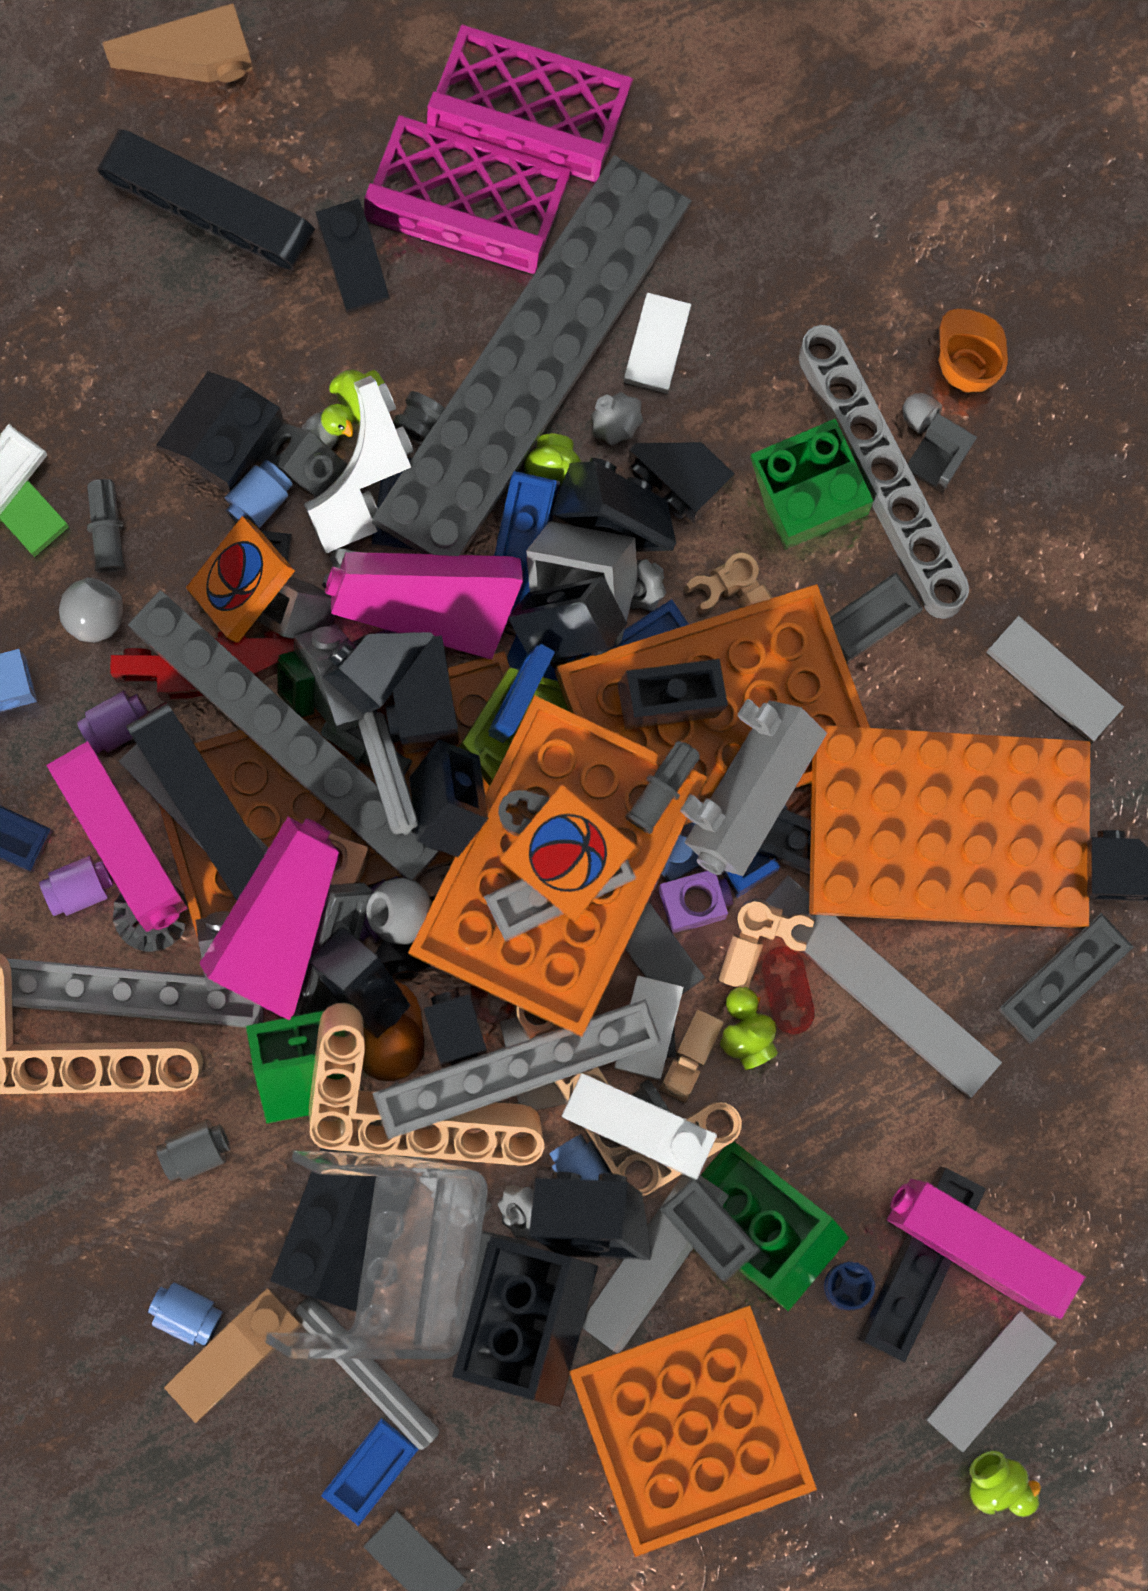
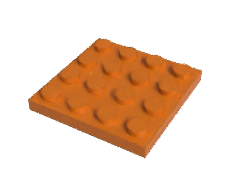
M750 1305L569 1371L635 1557L817 1490Z

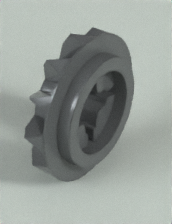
M175 886L188 908L187 901L183 893L179 890L177 886ZM121 893L114 901L113 923L120 937L135 949L146 952L166 949L173 945L186 929L189 917L188 909L179 913V918L170 926L146 932L141 924L136 928L134 927L138 920Z

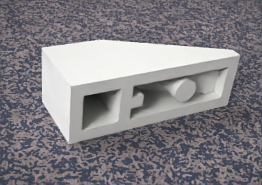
M581 1073L561 1116L694 1179L698 1178L717 1136L715 1133Z

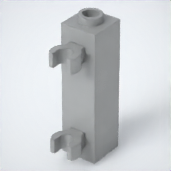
M746 699L737 715L752 729L712 797L706 799L704 803L690 794L681 808L682 814L695 823L684 843L699 856L696 860L697 863L709 872L716 875H721L723 871L741 876L745 874L824 740L827 732L801 707L769 700L768 703H763L761 708H759L753 701Z

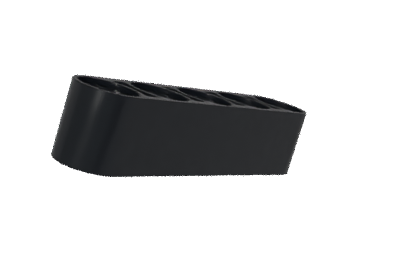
M119 129L97 167V172L110 183L286 270H294L315 231V228L301 216L127 130Z
M165 701L128 724L126 728L231 893L238 900L265 854L171 707Z

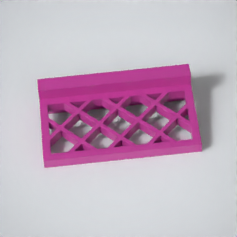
M461 25L436 92L433 91L429 101L427 124L571 169L570 175L596 182L603 172L605 159L628 98L633 78ZM469 42L485 47L490 57L469 65L463 54L466 43ZM520 58L527 60L533 71L513 79L504 63ZM459 64L462 69L456 71L457 66ZM496 67L505 83L484 91L476 74ZM562 71L571 74L576 84L555 92L547 76ZM465 79L469 80L476 95L464 100L447 95L450 85ZM539 80L547 97L527 105L518 88ZM602 84L619 89L616 99L600 106L590 89ZM511 92L519 108L506 114L496 111L490 100ZM582 94L591 110L570 118L562 101ZM553 105L562 122L547 127L538 124L533 114ZM611 113L609 120L607 121L604 115ZM596 119L604 132L601 142L598 143L582 138L576 127Z
M399 115L373 184H369L365 194L364 214L367 222L535 274L540 266L542 253L568 184L571 169ZM404 132L423 138L428 148L407 157L400 145ZM454 148L465 151L471 162L453 170L449 169L441 155ZM397 155L399 160L393 163L394 158ZM434 157L442 174L421 183L412 166ZM496 162L509 165L514 176L493 184L484 167ZM404 169L414 185L401 192L384 187L388 176ZM477 171L485 188L464 196L456 179ZM540 175L557 180L554 191L540 197L535 196L527 182ZM448 183L457 200L446 205L433 203L427 192ZM520 185L528 202L508 210L499 193ZM491 197L500 212L498 215L484 219L475 216L470 205ZM549 204L545 213L542 206ZM534 210L541 222L538 235L519 230L513 219Z

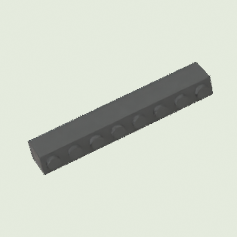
M159 590L128 624L138 637L405 879L415 881L442 852L440 850H432L423 843L418 842L415 828L412 829V833L407 835L403 833L394 834L390 830L378 787L162 590Z

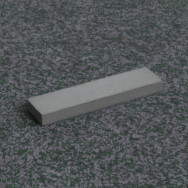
M683 1174L661 1207L693 1178ZM699 1175V1181L723 1206L729 1195ZM660 1208L647 1226L651 1246L650 1260L624 1259L584 1318L582 1328L617 1354L622 1352L693 1249L691 1244L662 1213Z

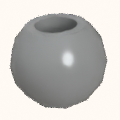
M85 578L73 582L62 594L59 606L60 622L65 630L79 641L92 643L110 638L121 626L124 614L121 595L108 584L94 578Z
M394 878L382 883L371 895L367 905V919L373 931L384 941L394 944H409L414 942L432 905V901L428 892L418 882L405 878Z

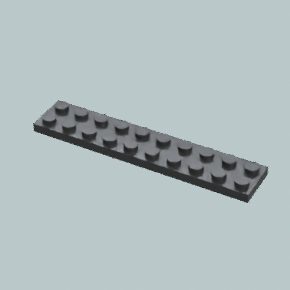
M613 155L410 460L411 468L402 472L372 518L373 525L421 554L463 555L509 485L514 471H518L690 208L692 200Z

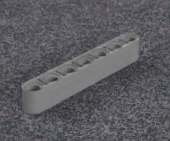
M814 326L807 331L803 338L799 353L800 366L828 421L836 418L873 498L872 506L924 608L936 618L946 619L953 617L959 612L968 597L969 585L967 578L842 336L831 326ZM814 344H824L831 349L833 355L827 359H818L811 354L809 348ZM838 383L845 384L850 387L853 396L845 400L838 399L831 393L830 387ZM858 423L866 424L873 430L874 436L867 440L858 439L852 434L850 427ZM879 463L886 464L892 468L895 477L886 481L880 480L874 476L871 467ZM900 503L907 504L914 510L915 518L910 521H901L893 514L892 507ZM918 544L931 546L935 551L936 559L930 562H923L917 559L914 555L913 547ZM941 584L949 585L955 590L957 600L952 603L940 601L935 596L934 587Z

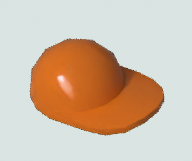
M960 308L949 310L942 317L938 362L944 377L950 385L964 392H983L995 385L1004 375L1008 364L1007 341L1004 329L995 319L980 312Z
M398 981L395 982L411 1004V1007L402 1014L400 1020L395 1025L389 1027L378 1039L363 1027L365 1048L362 1069L367 1075L381 1081H396L407 1077L417 1069L424 1056L425 1039L422 1014L417 997L406 985Z

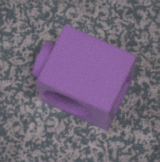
M709 871L662 883L659 886V894L672 934L725 920L728 915L726 907L733 905L732 895L726 878L718 880L717 875ZM693 889L703 890L710 897L711 905L703 912H694L686 906L684 901L685 894Z

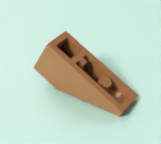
M233 3L102 42L111 68L209 83L217 80L221 82L235 81L241 78L245 72L253 70L250 54Z
M267 1288L209 1342L164 1388L190 1418L197 1423L303 1325L275 1291Z

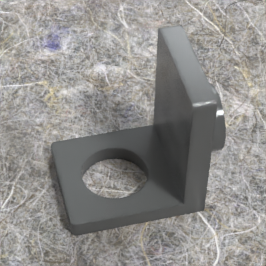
M285 423L280 427L258 458L261 463L268 460L280 470L286 472L314 498L334 484L348 465L311 431ZM291 438V442L288 445V447L281 454L276 456V452L280 445L285 440Z

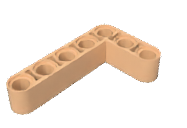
M0 954V1094L181 1091L193 1085L201 1073L203 1067L201 1052L191 1043L182 1041L13 1044L12 972L9 961L4 955ZM174 1055L186 1057L192 1066L191 1074L186 1077H178L172 1074L168 1068V1058ZM83 1056L92 1060L96 1068L95 1076L89 1079L78 1076L73 1069L74 1058ZM135 1056L140 1059L144 1067L143 1075L137 1078L125 1075L120 1066L121 1058ZM36 1057L45 1062L48 1068V1075L45 1079L39 1080L29 1076L25 1068L27 1058Z
M339 1003L328 1007L322 1013L309 1101L310 1136L314 1143L321 1148L509 1165H529L542 1156L544 1139L540 1116L532 1107L523 1104L495 1102L434 1123L432 1125H435V1127L431 1129H417L387 1139L383 1125L375 1126L370 1124L372 1121L381 1120L372 1095L374 1092L359 1090L365 1048L363 1017L360 1011L353 1005ZM338 1030H347L352 1033L347 1037L333 1035ZM333 1073L346 1075V1077L339 1080L329 1079L327 1076ZM326 1116H337L340 1118L333 1122L322 1120ZM471 1128L483 1129L482 1131L475 1134L465 1132L466 1130ZM518 1132L530 1133L521 1138L513 1137Z
M518 1006L515 1007L517 1022L528 1039L561 1028L549 1021L542 1025L531 1024L525 1018L524 1009ZM598 1067L581 1072L608 1084ZM581 1073L555 1081L567 1103ZM709 1103L684 1118L707 1130L706 1120L713 1111L722 1110L729 1116L730 1128L724 1136L715 1139L707 1158L732 1143L741 1131L742 1120L740 1114L733 1106L727 1103ZM582 1127L612 1174L625 1176L627 1166L636 1160L647 1164L650 1170V1178L644 1186L637 1188L642 1192L643 1196L654 1192L682 1174L622 1145L607 1147L602 1143L599 1134Z

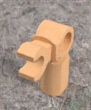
M746 553L733 554L724 564L711 571V577L704 575L696 576L683 589L686 594L694 589H702L706 592L707 601L702 602L696 608L698 614L710 611L720 596L728 598L733 594H738L740 599L737 602L741 608L773 598L765 584L759 585L756 580L759 572L757 562Z
M754 898L747 900L742 904L738 913L737 921L741 933L740 935L733 934L718 978L719 981L737 988H750L763 948V943L758 941L759 936L771 940L774 939V936L783 938L789 948L796 951H805L807 943L795 939L792 936L791 930L798 924L813 927L814 919L803 913L788 917L782 915L783 909L771 906L762 899Z
M696 1011L676 1053L681 1058L679 1061L673 1060L659 1091L686 1103L701 1072L696 1069L698 1066H704L724 1022L702 1011Z

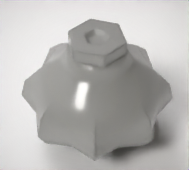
M623 392L613 396L606 394L598 398L595 406L596 410L591 414L594 438L603 439L610 445H615L621 440L632 439L635 430L644 422L641 415V401L637 398L628 397Z
M647 559L637 560L638 577L630 606L632 609L643 608L648 611H654L658 606L659 600L666 594L662 581L664 579V571L655 562L651 564Z
M509 1185L505 1188L503 1197L497 1203L502 1213V1223L510 1228L515 1238L524 1237L530 1241H536L529 1236L534 1190L530 1187L521 1188L516 1185Z

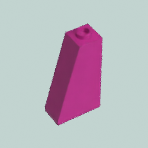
M345 552L340 568H331L325 587V594L331 595V614L397 633L431 632L434 636L442 635L444 646L492 660L523 582L521 559L513 556H447Z
M87 741L47 764L46 766L144 930L146 932L152 929L160 930L173 924L179 918V913L188 908L112 776L90 743Z
M287 817L199 963L208 979L288 1020L295 1013L339 853L328 838L331 832L325 827L308 818L301 824L290 817Z
M910 1178L907 1184H903L896 1191L891 1200L890 1208L892 1211L887 1218L889 1222L1023 1307L1062 1319L1085 1279V1276L927 1182Z

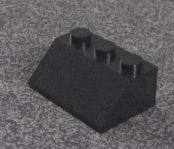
M320 1148L270 1281L315 1299L364 1314L415 1179L340 1150Z
M491 1236L452 1377L561 1407L598 1266L570 1256Z

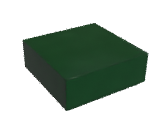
M294 651L279 655L277 661V693L301 718L314 714L315 676Z

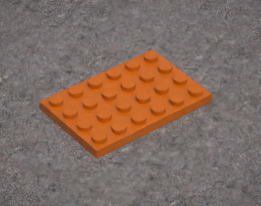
M818 584L610 649L597 656H588L557 666L554 670L569 712L667 757L678 741L687 743L696 749L700 754V759L692 770L707 776V781L698 797V800L702 803L712 797L752 729L737 715L746 699L753 701L759 708H761L763 703H768L769 700L801 707L819 725L870 728ZM720 659L728 706L718 717L625 729L617 683L626 671ZM812 760L795 788L812 783ZM688 819L686 824L691 823L693 821Z
M534 695L485 795L488 820L460 856L454 858L408 952L409 955L583 1038L688 820L680 810L690 794L698 799L707 781V776L692 770L678 790L680 798L678 800L672 799L654 826L653 832L648 834L629 822L625 816L630 812L648 785L647 776H654L666 757ZM563 785L637 846L627 859L636 879L594 899L575 923L563 914L505 942L484 899V896L521 879L499 860L518 838V836L507 832L502 826L498 814L499 804L503 797L516 790L529 791L551 798L559 787ZM520 801L517 808L509 807L507 813L513 816V824L521 826L523 819L533 820L536 814L528 811L527 802Z
M820 725L827 734L812 758L809 915L1065 928L1089 927L1087 841L1090 840V741Z

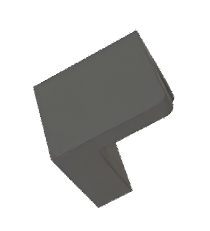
M937 413L928 427L923 440L907 464L914 477L943 494L972 449L977 437Z

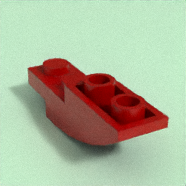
M222 631L217 632V638H214L261 681L277 674L279 655L294 651V639L283 637L275 631L265 632L264 638H245L244 635L238 643L227 638ZM127 648L123 650V655H111L110 674L116 682L157 683V694L162 701L205 698L162 657L151 655L152 651L149 649Z

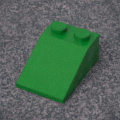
M733 1141L721 1150L700 1176L729 1195L722 1207L761 1250L739 1271L789 1312L849 1240V1236L831 1216Z

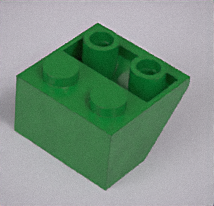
M836 418L750 455L766 511L784 550L867 516L874 502Z
M324 1011L294 1016L290 1020L283 1018L246 1026L254 1075L267 1124L309 1116V1101L320 1019ZM338 1030L333 1033L337 1037L348 1036L347 1030ZM333 1073L328 1075L327 1077L329 1079L339 1080L346 1077V1075L341 1073Z

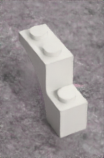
M371 376L353 383L360 406V430L354 453L347 467L325 492L304 503V507L325 553L376 533L377 529L372 524V518L378 510L370 491L361 493L360 489L411 468L407 455L414 451L404 427L395 429L389 412L396 409L390 391L385 383L378 386Z

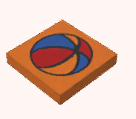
M242 516L189 582L186 589L223 634L238 643L293 575L295 570L252 521Z
M561 785L499 860L575 923L637 846Z

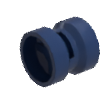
M845 1262L835 1265L828 1271L824 1278L823 1290L831 1305L840 1310H856L863 1308L871 1301L875 1292V1281L867 1267L856 1262Z

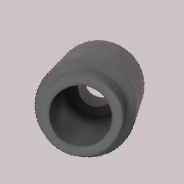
M208 1119L165 1137V1143L156 1146L158 1159L170 1181L178 1178L185 1181L226 1163L225 1152L231 1150L223 1127L220 1124L213 1126Z

